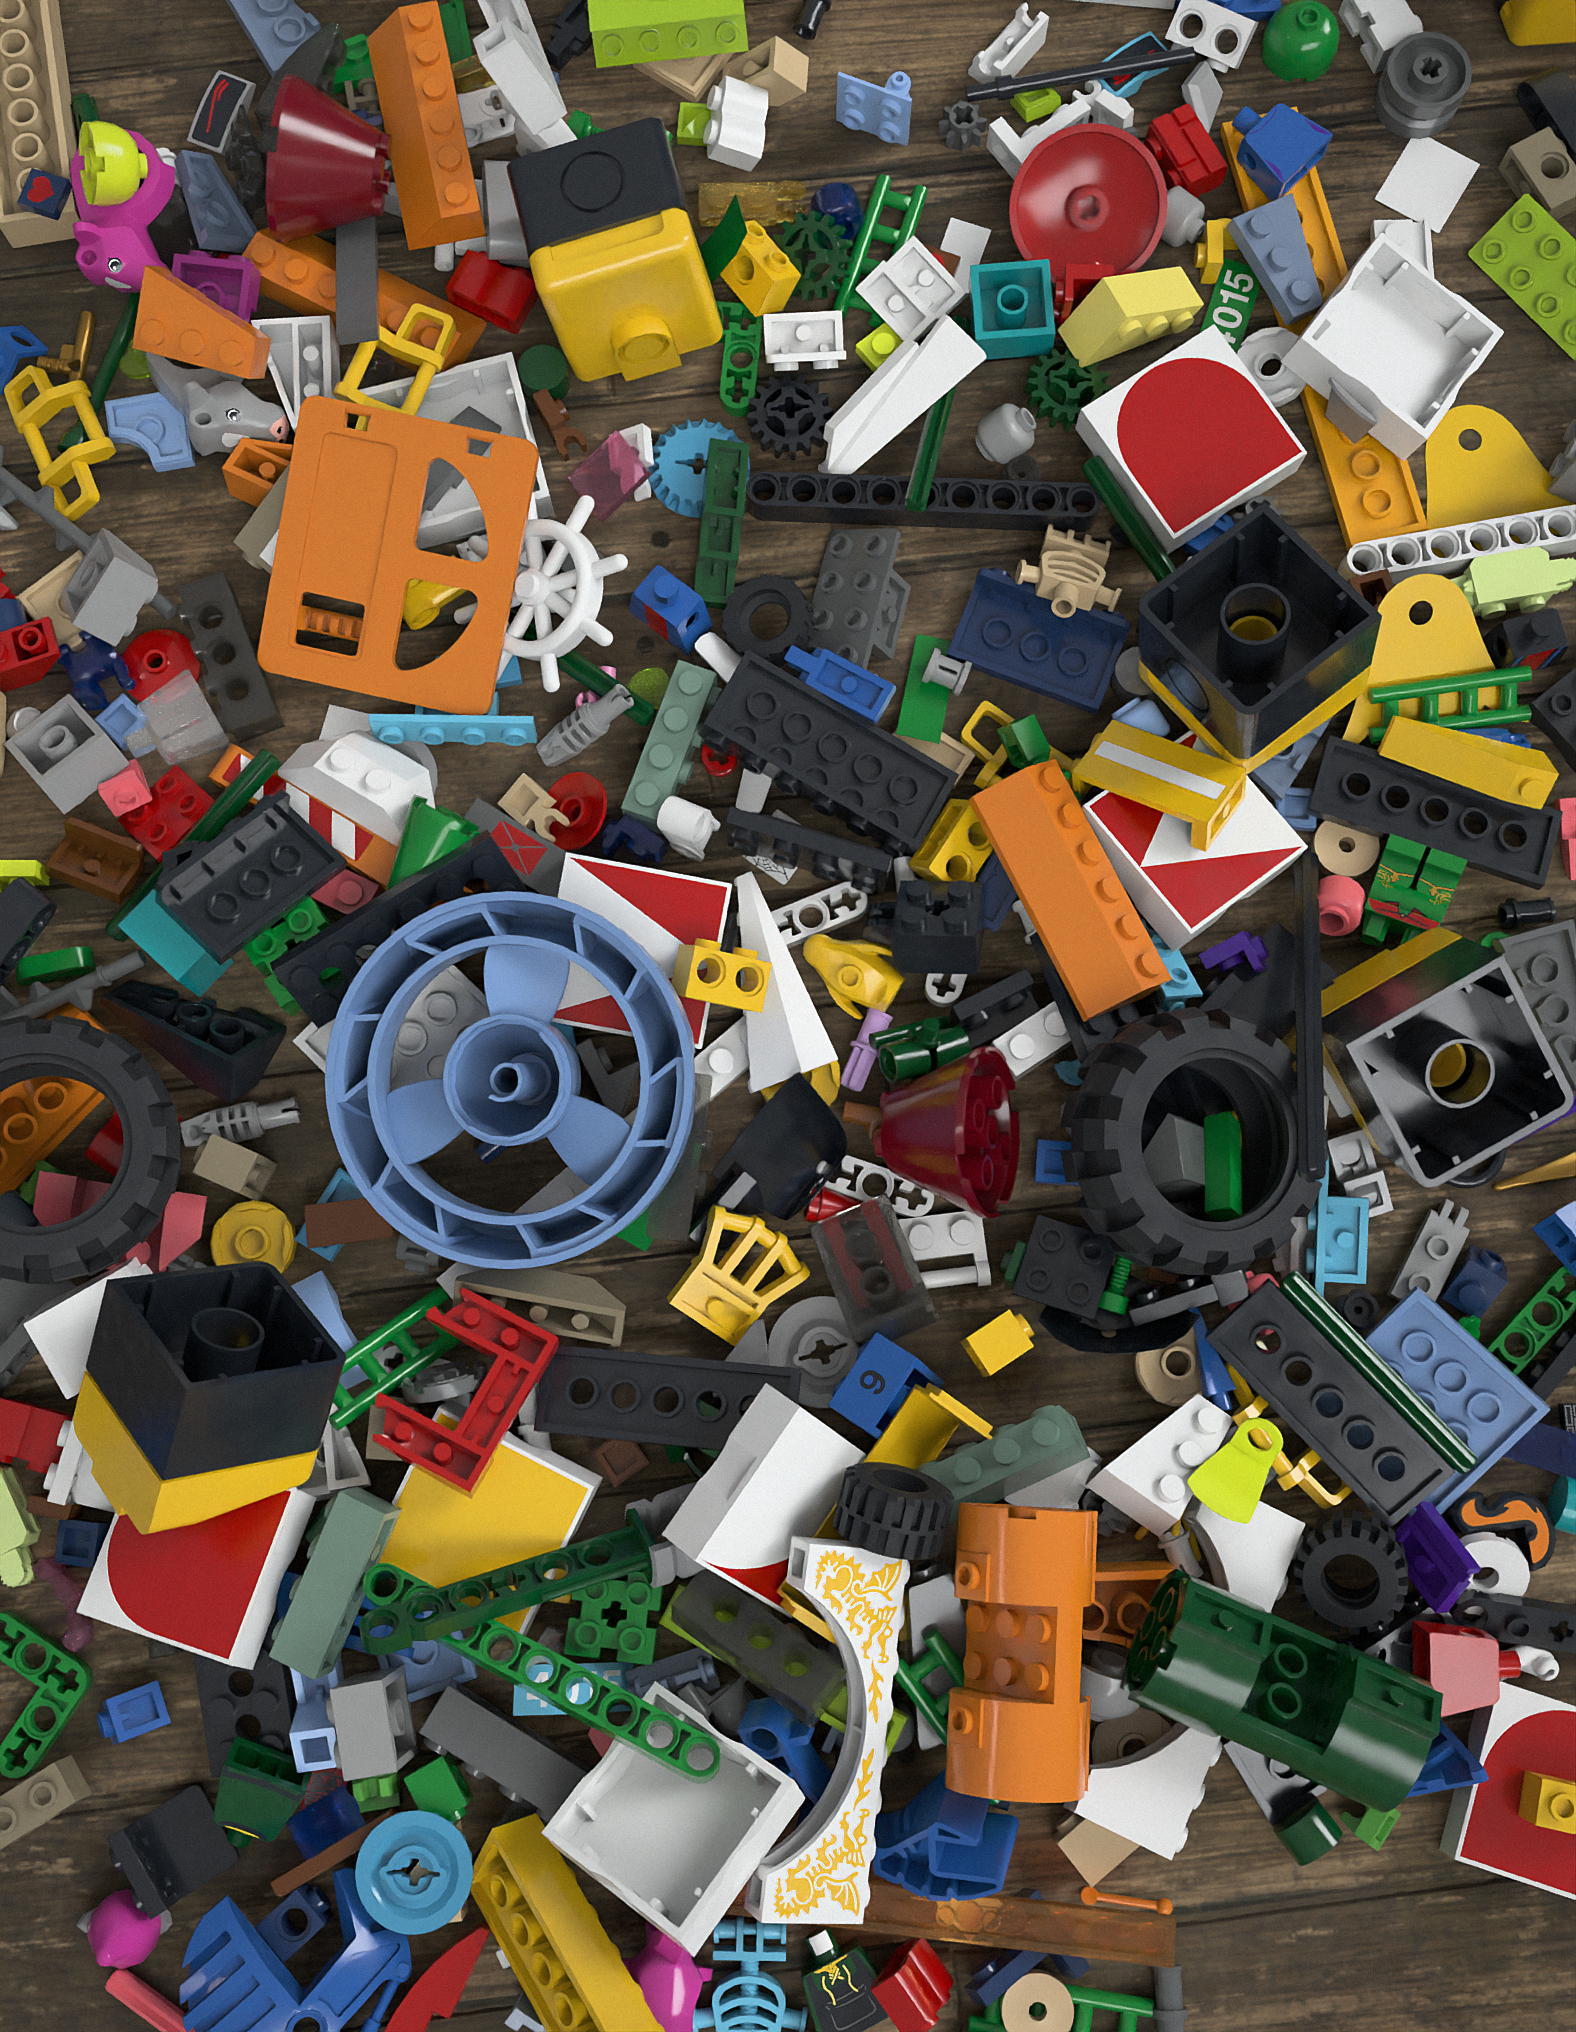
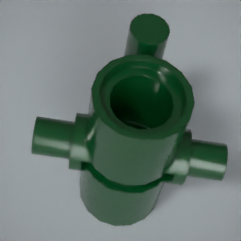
M945 1015L869 1034V1044L872 1049H879V1065L884 1077L890 1083L910 1078V1082L971 1052L970 1042L964 1029L958 1025L949 1027V1022Z

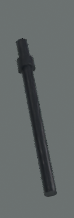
M1191 46L1012 78L1011 74L997 76L993 82L965 86L966 101L969 103L997 98V101L1014 99V94L1190 64L1195 62V50Z

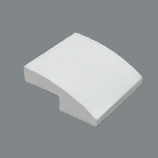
M914 235L887 263L883 260L855 288L903 341L908 337L915 342L928 333L944 314L948 315L968 296L965 289Z

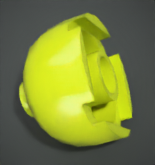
M103 121L82 123L79 136V156H84L85 170H80V177L86 202L89 205L109 207L117 206L130 200L138 191L140 179H146L147 177L146 155L138 153L135 140L126 130L116 124Z

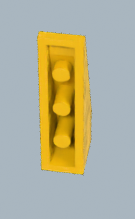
M1393 715L1377 750L1381 756L1497 799L1540 810L1559 775L1546 754L1542 751Z

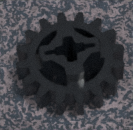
M784 373L783 382L780 383L773 376L769 377V388L766 389L758 385L756 388L758 399H749V411L751 412L747 413L748 426L752 427V440L761 439V450L763 452L767 451L770 447L775 448V458L777 459L781 457L783 451L789 452L791 460L796 459L797 451L800 450L807 457L810 456L811 444L820 448L824 445V436L822 434H824L825 424L833 415L832 407L827 406L829 404L828 393L818 395L819 383L815 381L809 386L805 385V375L803 374L798 377L797 381H791L789 373ZM787 415H793V418L789 419Z

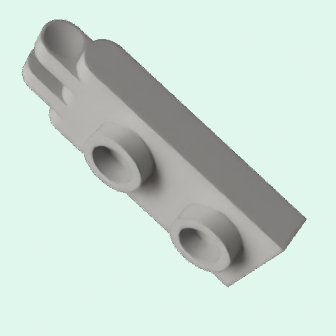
M1445 1198L1437 1212L1432 1209L1428 1211L1387 1293L1388 1296L1400 1302L1417 1285L1436 1302L1469 1234L1470 1229L1463 1226L1468 1217L1469 1210L1462 1206L1459 1207L1451 1220L1448 1216L1454 1206V1202Z

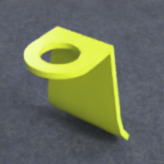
M1259 1417L1246 1419L1240 1425L1231 1441L1205 1461L1189 1477L1187 1483L1194 1495L1218 1515L1233 1522L1249 1523L1256 1510L1270 1467L1282 1450L1283 1438L1280 1431L1273 1423ZM1254 1428L1266 1431L1272 1439V1446L1266 1450L1254 1447L1249 1441L1248 1432Z

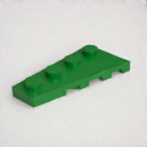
M449 0V3L439 6L452 72L476 69L463 0ZM359 34L317 52L322 86L328 95L346 92L345 81L351 80L354 90H357L359 81L364 78H374L367 43L369 36L366 37L364 34Z

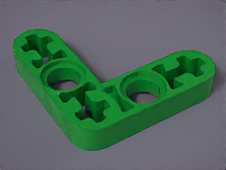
M716 301L723 327L722 337L717 343H725L720 382L721 406L727 414L734 417H742L751 412L749 411V399L756 398L763 335L762 316L755 317L744 303ZM724 316H729V330H724ZM743 319H750L751 324L748 326V330H741L740 324H742ZM742 352L747 353L753 359L752 363L746 368H736L730 362L735 354ZM735 380L742 381L743 397H741L740 403H734L732 400V396L735 394Z
M0 1611V1623H7L4 1630L6 1634L13 1639L22 1637L23 1633L26 1635L17 1645L9 1639H1L0 1660L40 1687L0 1745V1772L8 1778H20L32 1773L40 1765L93 1684V1672L84 1660L17 1614L10 1611ZM32 1643L40 1644L46 1652V1660L40 1668L30 1667L25 1660L26 1649ZM15 1647V1649H14V1651H13V1654H12V1653L10 1652V1650ZM59 1657L61 1659V1662L55 1666L57 1659ZM54 1666L63 1673L76 1670L75 1680L79 1683V1687L66 1690L64 1685L67 1680L63 1676L55 1672L49 1674L47 1678L45 1674ZM40 1706L51 1707L56 1715L55 1724L49 1731L41 1730L35 1724L34 1715ZM29 1737L42 1741L41 1745L36 1741L28 1746L23 1755L28 1761L27 1763L16 1767L12 1764L15 1756L11 1753V1750L24 1746Z

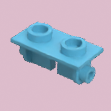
M1149 934L1172 980L1156 990L1161 1000L1162 1008L1164 1011L1184 1009V1003L1187 998L1202 997L1203 993L1179 949L1173 952L1159 934Z

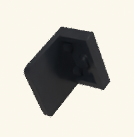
M192 1785L107 1839L111 1846L109 1855L112 1863L118 1871L125 1872L133 1887L131 1888V1896L135 1905L141 1912H147L150 1920L235 1865L239 1860L240 1854L238 1849L231 1845L226 1838L227 1829L217 1825L213 1820L215 1808L201 1785Z

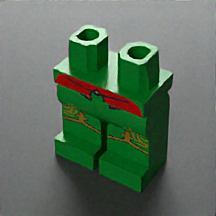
M1390 833L1360 922H1363L1360 941L1375 947H1381L1385 935L1389 931L1403 936L1400 943L1401 946L1427 930L1440 927L1468 860L1431 848L1415 889L1410 888L1426 845Z

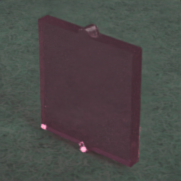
M617 430L568 477V480L581 497L589 495L594 499L595 505L592 512L602 523L652 475L639 458L640 451L634 446L631 447Z

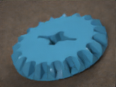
M705 418L694 422L687 419L684 424L678 426L672 424L668 432L664 435L660 434L655 446H652L654 465L648 467V478L654 494L662 504L678 514L700 518L706 468H703L701 474L697 475L694 474L693 468L688 465H694L696 459L700 458L703 459L706 466L710 438L743 443V441L737 438L733 429L728 430L720 422L716 424L711 423ZM748 457L747 481L749 480V476H750V461H749V457Z
M420 1809L399 1812L377 1825L365 1839L360 1849L355 1871L358 1895L370 1916L380 1925L391 1931L409 1935L428 1933L448 1923L464 1905L470 1893L474 1875L472 1852L466 1843L465 1835L458 1831L452 1821L444 1819L438 1813L425 1812ZM413 1858L419 1859L420 1867L427 1868V1871L433 1872L422 1875L418 1883H412L411 1875L404 1874V1871L393 1870H401L403 1867L410 1866Z

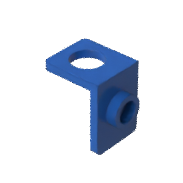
M22 325L0 327V395L4 394V388L10 382L20 358L46 355L48 352V348ZM11 336L20 337L29 342L31 346L21 345Z

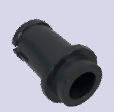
M803 0L804 4L793 26V30H795L799 37L806 40L815 39L824 12L830 10L831 0Z
M1550 897L1526 901L1508 898L1505 903H1500L1497 909L1500 926L1503 928L1508 927L1509 930H1517L1520 925L1553 923L1556 914L1554 902Z

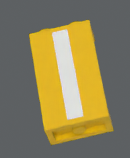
M1112 720L1102 733L1099 732L1095 735L1090 749L1082 759L1078 758L1074 762L1070 771L1072 777L1069 780L1072 782V791H1078L1082 799L1094 785L1192 823L1191 847L1206 852L1245 798L1247 769L1122 722Z

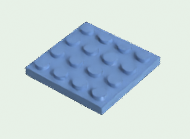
M1417 1285L1363 1337V1340L1476 1455L1477 1463L1473 1468L1464 1474L1456 1471L1455 1474L1422 1501L1431 1502L1440 1515L1550 1411L1548 1404ZM1332 1392L1323 1393L1316 1401L1317 1407L1326 1413L1337 1411L1342 1404L1341 1398ZM1363 1424L1352 1426L1347 1433L1348 1439L1355 1444H1365L1373 1435V1431ZM1387 1456L1379 1462L1378 1469L1387 1476H1394L1402 1471L1404 1463L1398 1457ZM1414 1507L1408 1514L1413 1515L1417 1510L1416 1507Z

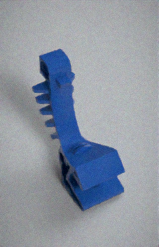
M766 1697L750 1701L737 1729L741 1737L738 1743L744 1744L765 1760L773 1759L771 1764L796 1782L802 1794L806 1797L795 1828H797L817 1804L832 1777V1772L824 1764L810 1743L815 1730L813 1721L800 1723L791 1706L782 1699ZM946 1768L903 1808L889 1814H881L880 1812L876 1814L874 1827L876 1852L873 1858L875 1875L896 1885L901 1883L904 1889L920 1897L926 1896L930 1901L950 1902L951 1898H954L956 1901L972 1900L1000 1892L1003 1888L1020 1824L1019 1820L1013 1815L987 1812L991 1799L961 1794L946 1788Z

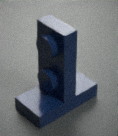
M1023 1888L1011 1898L1031 1930L1028 1932L1027 1929H1023L1013 1935L1005 1944L1008 1949L995 1961L993 1958L983 1961L972 1971L971 1976L973 1980L964 1989L974 2003L988 2007L1047 1955L1050 1956L1058 1970L1065 1977L1078 1979L1091 1968L1038 1889Z

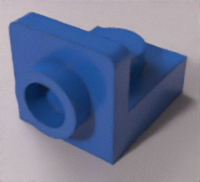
M158 1680L101 1702L102 1712L96 1713L100 1733L103 1739L110 1737L112 1745L171 1723Z

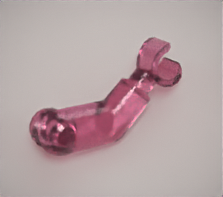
M55 1556L48 1558V1560L40 1559L31 1568L32 1572L41 1579L50 1582L55 1589L54 1594L65 1605L68 1630L63 1633L62 1643L70 1651L77 1652L86 1643H90L95 1635L93 1618L76 1612L84 1592L71 1577L67 1579L62 1574L65 1571L66 1565L54 1563Z

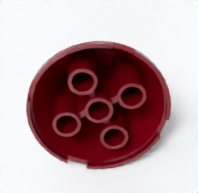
M290 73L286 74L277 92L271 120V127L278 128L276 152L268 151L266 204L271 236L277 237L276 242L287 243L373 216H383L385 194L389 195L392 178L391 170L385 169V159H389L391 154V135L384 134L300 76Z
M982 1046L892 1092L882 1093L880 1098V1111L882 1114L881 1131H878L874 1137L875 1154L878 1157H884L887 1167L893 1174L980 1218H996L1000 1215V1211L996 1210L1000 1204L1009 1203L1018 1170L1020 1115L1019 1111L1011 1112L1008 1090H1015L1016 1086L1004 1054L996 1047Z

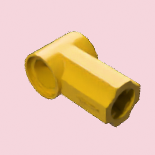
M413 579L408 584L402 618L412 630L423 628L438 616L441 607L468 590Z

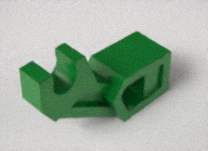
M1034 714L1020 717L997 729L1013 766L1024 769L1025 767L1049 761L1051 748ZM1061 768L1066 780L1072 777L1069 770ZM1078 791L1073 792L1077 800L1082 799Z

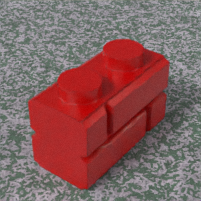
M1187 103L1174 109L1170 114L1166 113L1152 120L1148 127L1144 145L1152 153L1163 170V177L1168 190L1175 186H1180L1197 198L1202 193L1205 194L1223 183L1228 165L1190 104Z

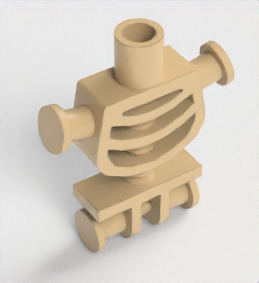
M1049 524L1039 556L1041 559L1039 566L1026 565V560H1020L1016 571L1015 583L1019 585L1023 581L1035 583L1036 595L1052 600V611L1058 617L1067 618L1072 616L1076 611V607L1090 611L1095 601L1109 606L1108 611L1113 612L1122 589L1117 588L1114 591L1102 586L1106 574L1104 568L1109 557L1111 542L1106 541L1105 544L1092 541V536L1085 534L1083 541L1073 539L1074 530L1068 529L1067 533L1053 529V525Z

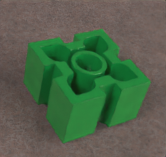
M311 896L286 914L284 922L275 928H268L243 948L253 965L265 976L272 974L263 981L280 1008L291 1017L303 1009L273 973L270 962L331 925L320 906ZM336 967L327 968L321 972L319 978L325 981L333 980L339 976L341 970Z
M586 1561L588 1564L593 1566L603 1565V1563ZM640 1570L628 1574V1578L618 1577L573 1592L572 1600L582 1601L581 1614L574 1613L569 1617L564 1654L599 1659L604 1653V1648L618 1649L616 1661L652 1666L655 1661L659 1625L649 1623L651 1610L659 1611L662 1608L665 1585L653 1588L643 1571ZM614 1601L622 1603L620 1610H627V1617L621 1618L617 1624L611 1622V1616H606L605 1609L610 1608Z

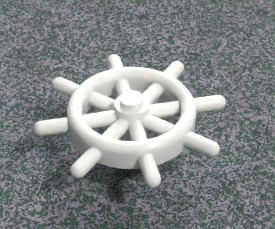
M534 492L532 493L521 551L522 554L526 550L528 569H524L520 565L518 566L511 608L521 606L511 625L509 622L507 624L497 681L500 679L512 655L533 661H540L543 686L546 691L555 692L560 686L556 658L570 652L586 635L601 646H609L612 643V633L595 621L602 601L603 577L624 570L627 567L628 560L623 554H616L599 560L591 542L580 533L595 505L594 499L591 496L584 495L578 500L568 521L564 525L554 520L538 519ZM471 536L468 540V547L484 559L488 553V542L480 536ZM557 540L544 563L541 541ZM568 553H570L575 569L557 575ZM478 599L477 603L455 611L454 619L457 623L466 624L471 621L478 606ZM556 612L564 618V621L553 631L550 613ZM534 617L537 640L525 641L522 637Z

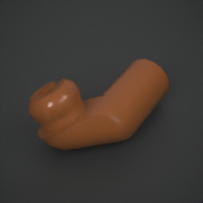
M846 1101L842 1121L863 1125L874 1146L875 1134L881 1131L882 1114L880 1107Z

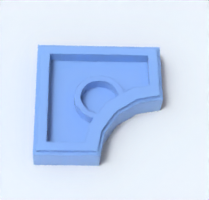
M160 392L104 401L109 438L113 443H129L143 449L149 455L156 472L196 466L193 444L188 435L186 418Z

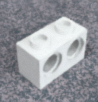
M1181 0L1165 38L1173 41L1171 50L1193 46L1196 52L1208 57L1207 63L1210 67L1226 73L1229 66L1235 69L1239 68L1258 22L1208 0ZM1198 15L1203 23L1202 31L1197 37L1189 39L1183 32V23L1187 17ZM1226 30H1233L1238 38L1237 46L1231 53L1223 54L1218 49V37Z

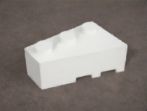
M330 315L250 320L252 326L271 338L267 364L295 433L300 406L307 397L318 395L337 399L332 393L337 382L340 381V348L336 329Z
M1197 1394L1108 1464L1086 1486L1159 1537L1179 1521L1193 1495L1187 1480L1205 1461L1216 1453L1233 1419L1227 1413Z

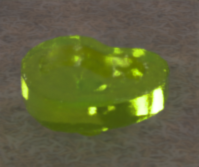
M132 339L128 345V353L121 358L119 367L123 374L129 378L144 379L150 377L146 352L132 348Z
M658 667L647 668L636 673L631 678L629 689L652 704L654 708H660L670 682L663 669Z

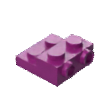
M189 251V255L174 254L173 276L190 287L196 288L225 310L231 311L250 323L251 312H256L261 280L260 271L250 259L238 255H229L227 260L217 259L202 251Z

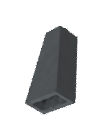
M944 1560L920 1562L911 1568L908 1582L904 1585L908 1663L911 1665L930 1650L923 1641V1637L932 1629H937L963 1663L966 1655V1614L960 1598H955L954 1582ZM942 1665L920 1680L934 1700L956 1685ZM911 1700L915 1734L921 1751L942 1744L943 1741Z

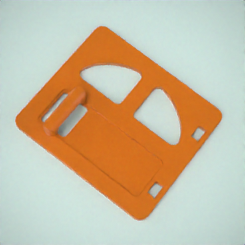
M318 395L307 397L302 402L299 410L257 653L258 663L262 669L274 674L458 715L485 716L490 711L493 703L539 462V452L536 446L526 439ZM348 413L369 417L367 432L347 428ZM469 439L493 443L489 457L468 453ZM438 459L449 462L464 476L479 502L485 521L488 541V553L482 561L473 562L422 551L416 545L431 464ZM413 579H419L473 592L478 599V606L470 623L459 639L444 654L431 663L417 669L401 670L395 662V654L409 582ZM309 592L360 603L365 608L364 617L360 618L302 605L303 596ZM297 629L359 642L358 651L355 656L300 645L296 642Z

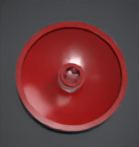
M1099 123L1078 124L1064 128L1039 143L1027 156L1016 175L1009 205L1010 225L1015 243L1025 261L1049 259L1051 282L1054 284L1056 279L1063 278L1066 263L1082 264L1088 261H1096L1102 265H1114V276L1134 273L1151 256L1161 238L1167 217L1166 184L1162 171L1152 153L1130 133L1117 127Z

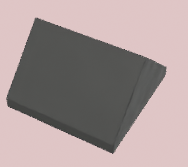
M1168 1113L1143 1152L1144 1162L1150 1178L1167 1201L1205 1193L1204 1126Z

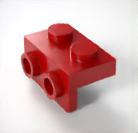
M1088 261L1082 264L1066 263L1063 278L1056 279L1054 287L1053 312L1054 324H1056V338H1062L1058 332L1059 327L1104 277L1114 276V265H1102L1096 261Z

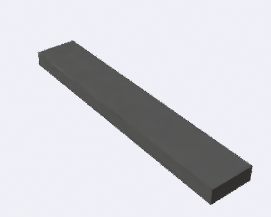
M377 216L336 227V335L339 345L380 340Z

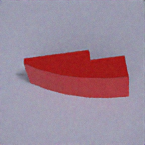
M486 1919L461 1935L428 1966L398 2006L384 2032H426L434 2012L450 2019L491 1932Z

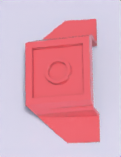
M40 1171L33 1214L42 1226H50L68 1221L79 1216L97 1203L112 1184L89 1181L77 1176ZM181 1192L171 1194L161 1215L163 1219L143 1244L139 1242L119 1258L120 1262L106 1269L110 1270L136 1256L140 1264H146L153 1274L166 1272L168 1265L201 1238L207 1196Z

